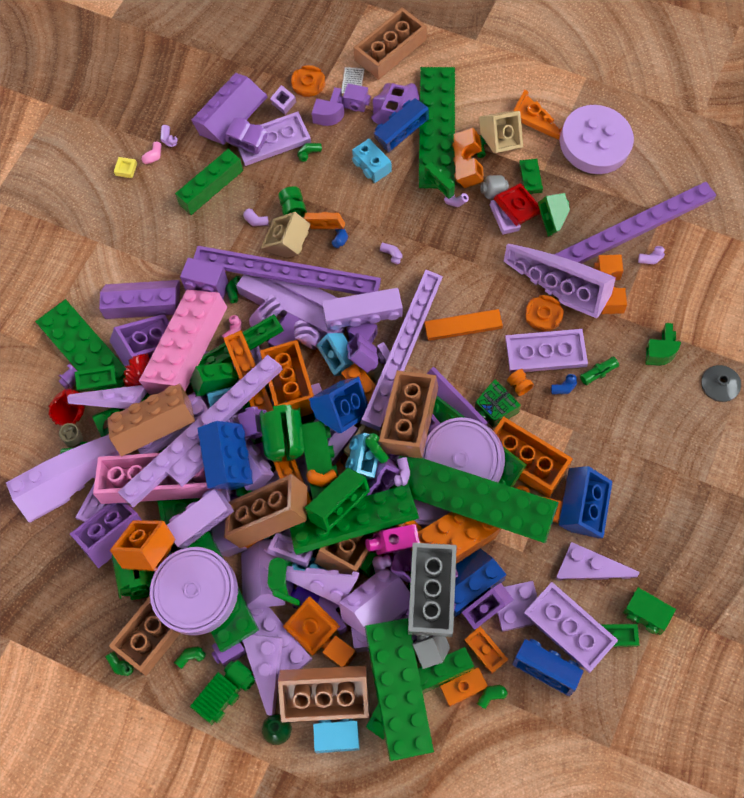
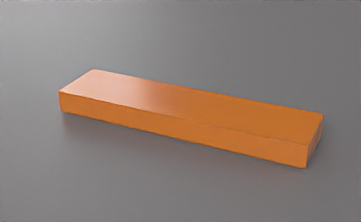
M499 309L424 321L428 341L503 328Z

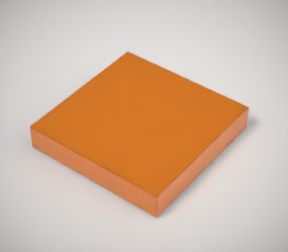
M309 596L283 627L313 656L336 632L340 625Z

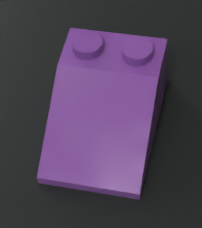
M165 314L114 327L110 343L123 365H130L128 360L140 354H148L151 359L169 321Z

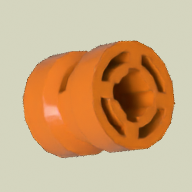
M523 369L515 371L507 379L508 383L515 387V392L518 396L526 394L534 386L533 382L526 378V373Z

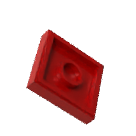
M521 183L494 197V201L516 226L541 214L538 203Z

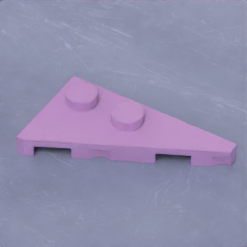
M142 385L69 394L67 398L68 404L127 409L134 403H140L147 394V391Z
M571 542L556 580L630 579L632 577L637 578L640 572Z
M287 566L286 580L338 605L340 601L349 595L359 576V573L354 571L352 575L339 574L338 570L327 571L317 568H306L305 571L294 570L293 566Z
M252 634L243 640V644L266 714L272 716L275 714L283 638Z

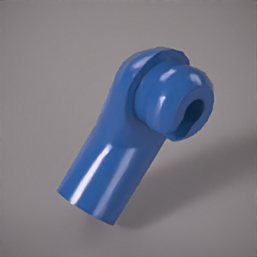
M345 228L335 229L337 235L332 240L334 248L338 249L348 240Z
M568 374L562 385H551V394H569L577 385V377L574 374Z

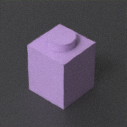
M282 85L270 98L272 105L284 115L296 103L295 96Z

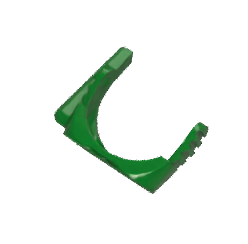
M282 558L272 559L269 562L267 581L272 595L280 600L299 606L300 600L289 596L286 585L287 566H292V563Z

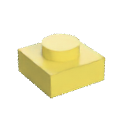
M118 157L114 169L115 176L133 178L137 166L136 160Z

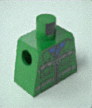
M496 379L493 380L475 402V410L491 427H496L503 416L510 419L517 415L521 408V404Z

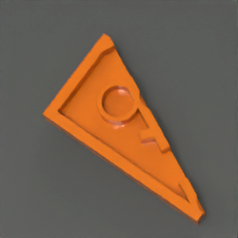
M524 89L513 110L520 111L521 123L560 140L562 128L559 129L553 123L554 119L537 101L534 102L528 96L529 92Z

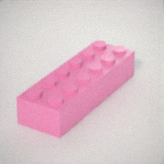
M186 290L139 379V382L148 394L161 393L169 386H175L179 383L184 391H186L194 369L199 365L227 309V305L220 293Z
M160 453L133 454L122 457L120 455L98 457L93 494L101 504L128 503L120 496L118 491ZM204 467L183 487L168 475L140 502L203 498L202 495L210 490L207 489Z

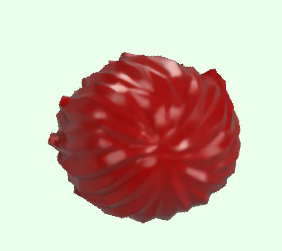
M140 354L128 360L130 365L125 366L127 368L124 371L126 378H123L125 386L142 385L139 379L150 360L148 354Z
M64 389L53 398L48 406V415H50V418H52L56 425L59 424L62 427L64 424H76V422L80 421L85 411V405L68 404L67 398L69 394L79 393L78 391Z

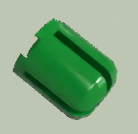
M291 405L273 406V411L263 414L262 410L259 413L264 454L267 459L274 462H282V458L285 457L287 462L297 459L304 453L305 446L300 408L295 410L292 409Z
M112 554L118 597L121 599V595L130 596L131 600L149 597L150 585L155 571L137 570L139 578L135 579L133 570L122 569Z

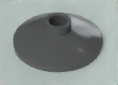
M712 366L702 376L701 385L703 391L715 401H731L737 397L741 390L739 375L727 366ZM720 379H724L726 383L721 382Z

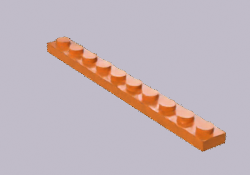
M240 330L223 339L241 380L256 366L244 334ZM265 387L249 400L251 407H258V409L267 410V412L273 411V405ZM284 457L282 462L273 461L280 479L293 474L305 484L296 460L286 462ZM307 490V505H308V504L312 501V499H311L310 494H309V492H308V490Z

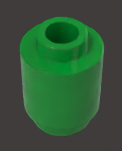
M239 660L231 661L224 669L226 672L224 677L239 690L243 689L246 692L255 683L253 672Z

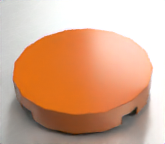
M313 65L302 66L301 69L295 70L291 76L292 88L298 95L304 97L318 95L325 87V75L321 72V69Z
M541 295L531 299L527 304L525 317L532 328L537 331L547 332L554 330L560 325L564 311L557 299L552 296Z

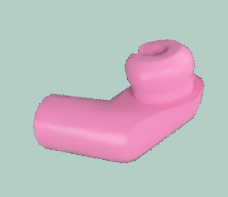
M153 142L152 150L142 155V162L150 164L159 160L162 144L160 142Z
M233 315L229 318L230 330L224 333L222 338L241 330L242 322L238 316Z

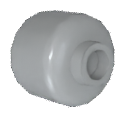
M502 175L486 176L484 182H481L480 189L487 199H494L497 194L508 190L509 184L508 180H505Z

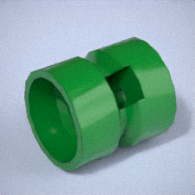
M290 186L279 192L278 197L283 215L296 212L303 218L307 211L301 189Z

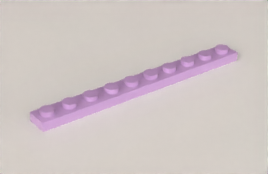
M425 270L363 415L361 424L378 431L380 430L386 415L396 371L405 370L443 276Z
M267 355L118 491L120 496L134 508L168 476L167 471L196 444L200 446L198 427L215 421L227 422L283 370L282 366Z

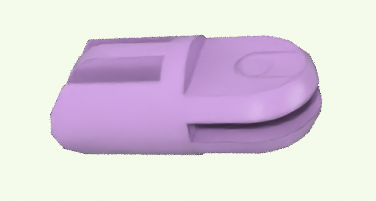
M270 295L249 318L251 327L273 314L277 316L284 309L282 306L279 307L280 303L278 300L274 301L276 299L274 295Z
M299 320L295 322V339L310 349L316 350V345L322 340L321 334L305 321Z

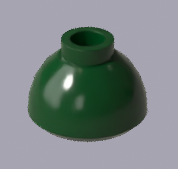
M280 714L268 716L262 724V735L272 745L285 743L292 733L291 722H281Z

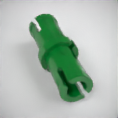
M612 356L601 364H595L592 369L581 374L580 379L587 386L598 378H604L613 369L618 368L619 362Z

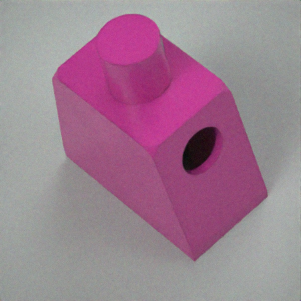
M416 524L377 532L373 535L374 538L366 539V548L368 551L376 550L378 555L408 550L413 547V543H420Z

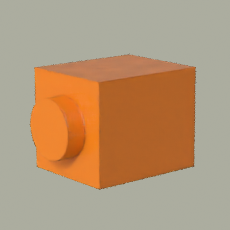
M336 635L333 639L329 638L323 645L324 651L322 653L324 657L337 667H348L357 655L356 650Z

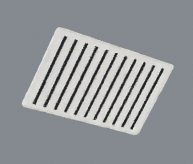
M345 67L342 93H345L348 83L362 86L363 68Z

